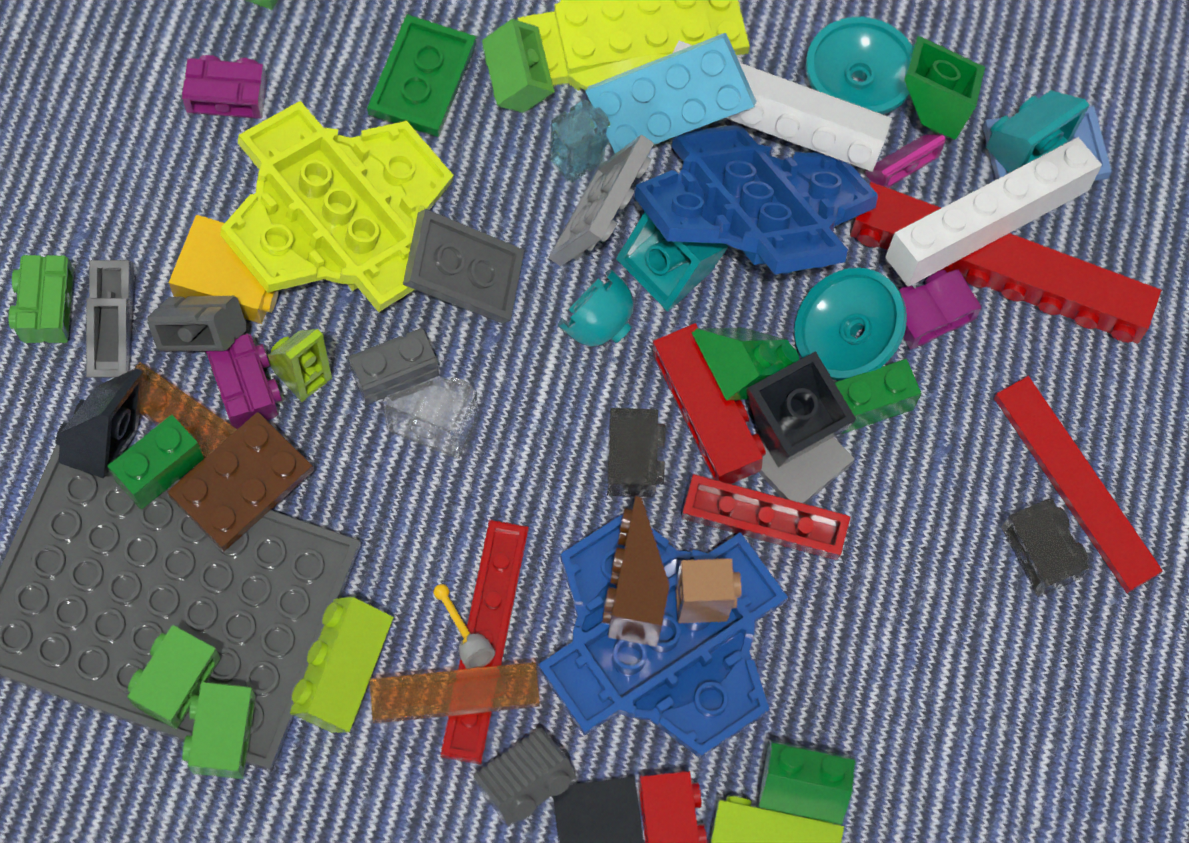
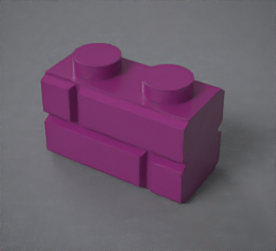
M202 55L199 59L188 58L182 91V100L186 113L261 119L267 86L264 64H258L257 61L250 58H240L236 62L221 61L213 55Z
M245 334L238 339H234L235 342L226 351H206L233 430L239 429L257 412L266 420L277 417L278 412L275 403L282 401L275 378L267 381L263 368L270 366L263 344L255 346L251 334Z

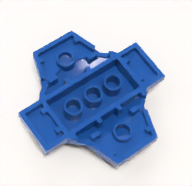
M740 124L690 131L673 137L672 148L683 160L682 170L680 173L671 170L637 184L634 197L667 241L724 243L742 250L754 265L767 264L774 274H788L792 271L823 268L828 265L845 263L848 249L833 232L834 228L845 221L876 208L878 194L850 163L822 153L794 152L793 158L788 157L785 160L770 156L772 147L757 144Z
M622 514L561 553L560 559L577 619L573 629L572 642L539 663L538 669L584 736L615 715L650 720L701 759L769 712L770 709L755 661L751 658L750 647L754 636L755 622L784 604L788 597L741 532L707 554L693 549L692 552L678 551L668 544L669 540L652 529L670 585L657 647L609 638L610 624L602 623L608 588L617 589V585L610 584L616 548L625 549V546L618 545L623 518ZM732 559L733 572H740L741 597H737V608L731 609L728 621L678 623L675 583L681 561Z

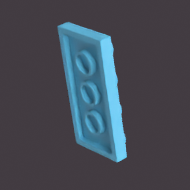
M726 33L588 86L586 89L587 96L615 154L641 134L654 144L753 108L757 102Z

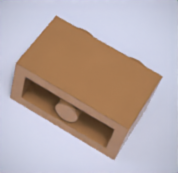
M732 559L681 561L675 583L678 623L728 621L731 609L737 608V597H741L740 572H733Z

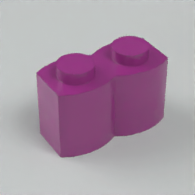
M959 269L948 273L946 270H940L927 278L925 281L926 285L916 288L911 285L899 290L907 311L906 330L903 338L910 350L927 344L939 336L954 331L977 318L982 307Z

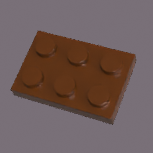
M257 412L168 490L167 493L184 513L225 552L308 477L314 469Z

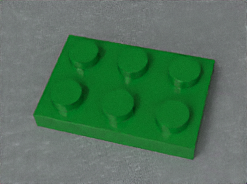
M406 14L368 104V115L392 123L408 121L414 130L439 137L477 44L476 36Z

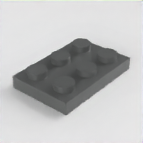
M424 209L417 214L403 285L503 324L511 321L524 249Z

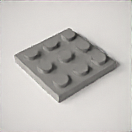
M641 134L597 168L548 259L562 266L571 259L578 260L586 249L591 251L598 241L605 242L610 237L617 225V222L613 220L618 209H624L634 194V190L630 188L636 177L640 178L650 165L651 158L647 155L654 144L652 141Z

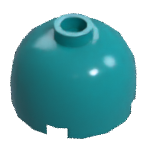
M612 269L605 272L609 280L603 283L598 278L568 309L571 313H574L570 317L569 322L561 318L558 323V327L579 344L589 347L601 346L611 339L618 343L632 328L628 323L634 311V299L631 290Z

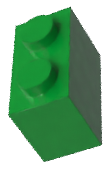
M907 359L835 382L857 419L842 434L914 410L922 393Z
M171 414L110 463L108 468L115 482L142 510L200 463L204 457L198 442Z

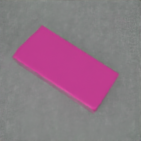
M943 135L920 136L877 162L873 172L865 170V175L871 182L889 188L939 158L946 138Z

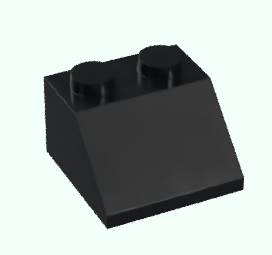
M816 351L747 389L758 433L778 467L844 432L857 420Z
M135 368L96 386L86 400L81 399L78 402L73 417L68 423L63 422L56 435V445L60 446L58 463L105 478L110 471L108 465L123 453L138 432L143 370Z

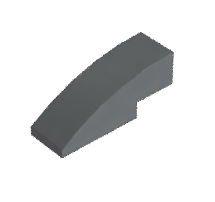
M89 260V298H86L87 378H115L129 370L134 297V263L129 260Z

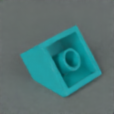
M1053 90L1048 91L1040 98L1036 95L1032 96L1022 104L1017 114L1011 118L1006 115L991 127L990 131L992 134L986 148L1004 169L1010 173L1072 141L1090 104L1085 99Z
M644 212L616 259L668 312L712 272L728 246L724 243L667 241Z

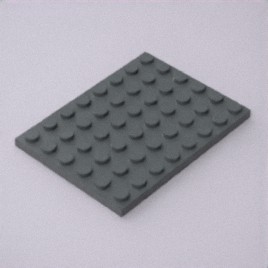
M56 445L0 568V678L184 742L186 735L192 736L195 720L190 719L189 711L178 729L175 730L137 709L127 698L130 693L127 688L131 678L138 669L144 670L152 658L150 651L153 643L161 633L167 634L170 627L174 625L216 648L221 659L206 683L252 687L256 695L246 764L272 772L294 715L290 714L294 703L292 701L293 690L305 675L309 664L307 662L308 652L320 637L324 626L322 618L326 608L334 599L341 598L361 547L360 540L270 510L223 552L168 496L167 491L178 483L180 479L140 510L115 482L110 471L105 478H101L58 463L60 446Z

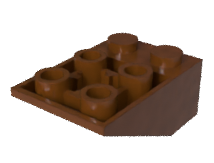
M635 496L633 510L624 508L618 545L625 546V549L616 548L610 584L617 585V589L608 588L602 623L610 624L609 638L657 647L670 585L642 497Z

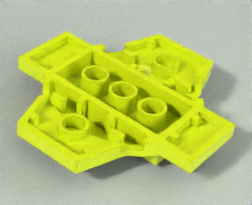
M560 0L559 3L554 4V12L518 17L519 21L539 27L553 86L569 83L578 91L581 89L586 90L590 85L672 54L678 41L695 45L726 33L736 56L748 54L750 48L738 0Z
M300 100L239 134L237 144L259 169L256 192L250 194L221 227L220 236L267 293L325 279L331 282L347 284L352 291L359 288L374 308L380 312L415 290L403 285L417 214L424 209L430 210L452 183L454 175L408 121L362 130L361 136L349 138L338 135L339 129L323 128Z

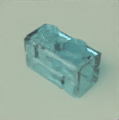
M585 99L571 107L570 113L565 111L551 120L550 160L564 178L571 183L584 176L586 170L592 171L604 163L605 146L609 144L606 133L607 128L610 127V121L600 107L594 108Z

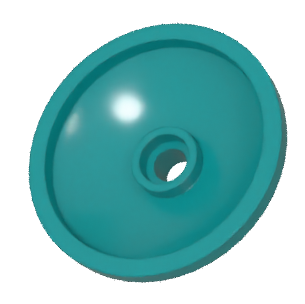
M870 17L843 18L827 25L814 37L806 58L807 78L813 90L883 115L901 106L910 96L904 77L913 46L902 32L884 21ZM854 78H860L864 82L855 81Z
M868 268L843 269L825 277L806 295L796 316L794 334L796 346L801 357L804 358L816 351L833 380H844L881 368L897 351L906 330L907 311L902 294L886 276ZM865 328L864 333L860 337L856 338L857 332L860 329Z

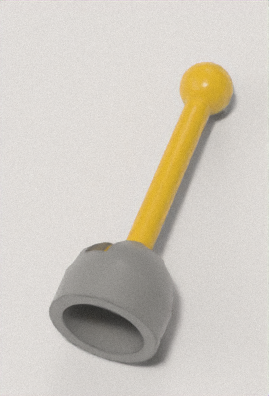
M438 584L435 586L433 594L436 599L442 600L463 637L458 650L463 664L468 670H477L484 667L495 656L493 647L483 635L470 634L449 598V588L444 584Z

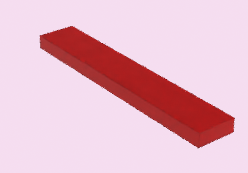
M1027 376L998 392L994 400L1124 591L1128 594L1160 575L1163 570L1031 378Z
M489 520L467 629L470 634L483 635L493 647L495 656L487 665L477 670L466 669L460 658L440 754L441 758L482 765L529 527Z

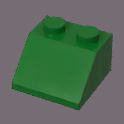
M918 35L914 41L904 81L921 124L929 127L931 131L938 135H946L956 140L977 106L985 66Z
M699 328L692 332L726 401L749 399L747 393L749 387L799 360L798 352L787 339L748 328Z
M768 739L759 807L842 825L853 792L855 759L847 755Z

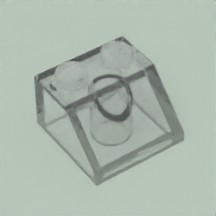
M438 376L388 395L383 402L387 431L460 460L478 420L477 391L473 389L471 384L462 379L453 377L449 380Z

